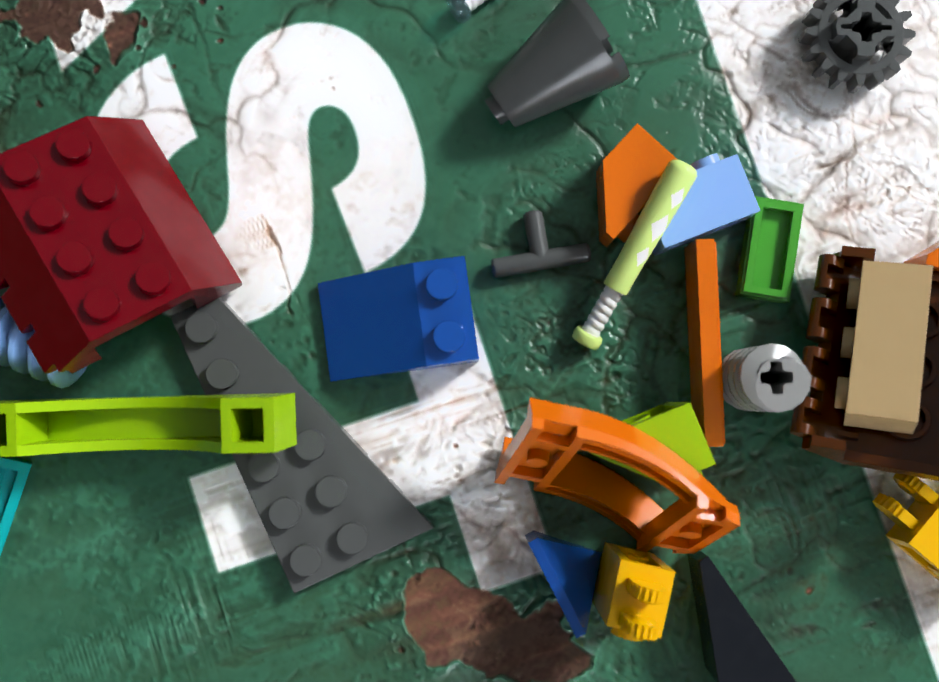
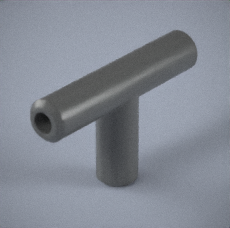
M533 210L523 215L529 252L494 258L491 260V268L495 278L586 263L591 260V251L586 242L549 249L543 214L539 210Z

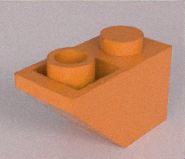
M638 123L603 159L596 172L599 241L605 247L616 237L623 243L626 242L639 218L638 213L645 206L667 164L677 159Z

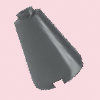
M561 0L489 82L487 87L492 95L484 101L501 125L510 120L516 128L619 85L630 78V74L619 51L613 56L610 55L613 52L612 46L607 39L610 35L585 0Z

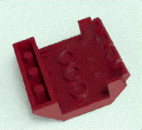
M85 116L0 153V289L9 287L1 296V299L21 333L35 330V333L26 342L45 374L56 370L59 373L70 371L73 374L102 359L95 347L190 298L198 309L242 286V281L143 120Z

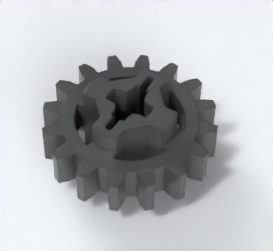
M816 0L812 5L813 8L802 20V23L808 28L798 37L799 43L810 45V49L801 57L802 61L810 62L815 60L818 66L815 68L812 76L815 79L824 73L831 76L828 88L832 90L842 81L846 82L848 93H855L863 85L869 91L873 90L884 82V79L887 81L901 70L899 65L912 54V51L904 45L916 36V31L903 27V23L912 16L911 11L898 13L895 6L900 0ZM843 10V14L833 23L828 22L831 14ZM879 50L883 51L879 61L870 65V60L875 56V53Z

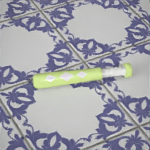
M674 159L667 164L619 256L604 280V291L600 294V298L596 301L584 325H578L573 331V339L581 345L592 350H597L601 346L602 337L600 333L604 330V326L613 314V310L617 307V303L623 295H627L640 271L696 180L697 172L691 165L678 159Z

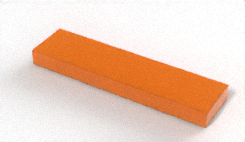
M696 239L684 247L691 405L708 446L724 447L725 422L717 247L714 239Z

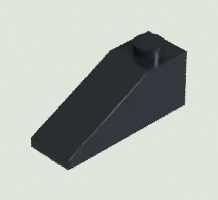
M701 551L695 554H688L704 663L716 682H796L711 559Z

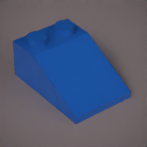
M465 256L414 262L318 283L330 382L479 362Z

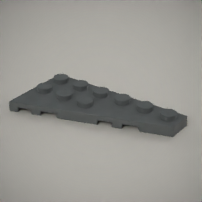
M222 297L198 309L193 305L170 316L205 395L295 393L296 446L276 453H232L294 593L434 528V524L409 501L392 479H389L367 456L368 454L320 402L313 398L296 380L292 372L284 364H281L261 342V339Z

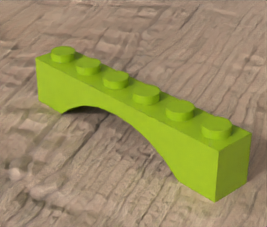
M295 393L0 401V457L119 450H189L221 454L276 453L297 445Z

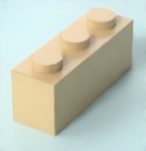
M863 260L861 278L849 279L846 309L857 310L855 328L844 327L840 358L851 359L849 378L838 377L834 408L845 409L844 426L913 434L919 420L933 265Z

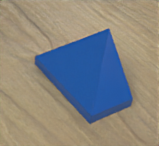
M537 531L526 534L528 544L575 637L578 638L586 634L601 552Z

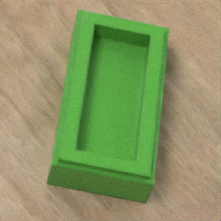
M755 196L761 211L746 220L735 296L783 304L790 302L804 204Z

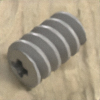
M770 343L734 350L722 359L723 399L736 409L744 411L775 413L789 411L804 401L810 391L812 376L798 355L784 345Z

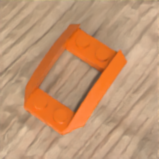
M529 397L527 418L514 438H504L494 483L504 485L509 477L534 481L533 491L559 496L595 510L612 520L636 539V551L647 552L657 546L672 549V553L695 554L740 526L738 507L730 503L693 466L657 439L608 415ZM578 450L599 454L628 465L656 480L680 499L663 510L653 499L630 481L608 467L577 454Z

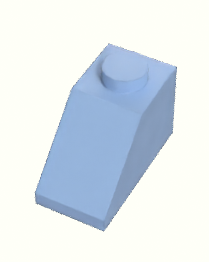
M716 153L690 164L697 172L696 180L654 248L653 253L655 256L746 221L761 211L737 154L720 160Z

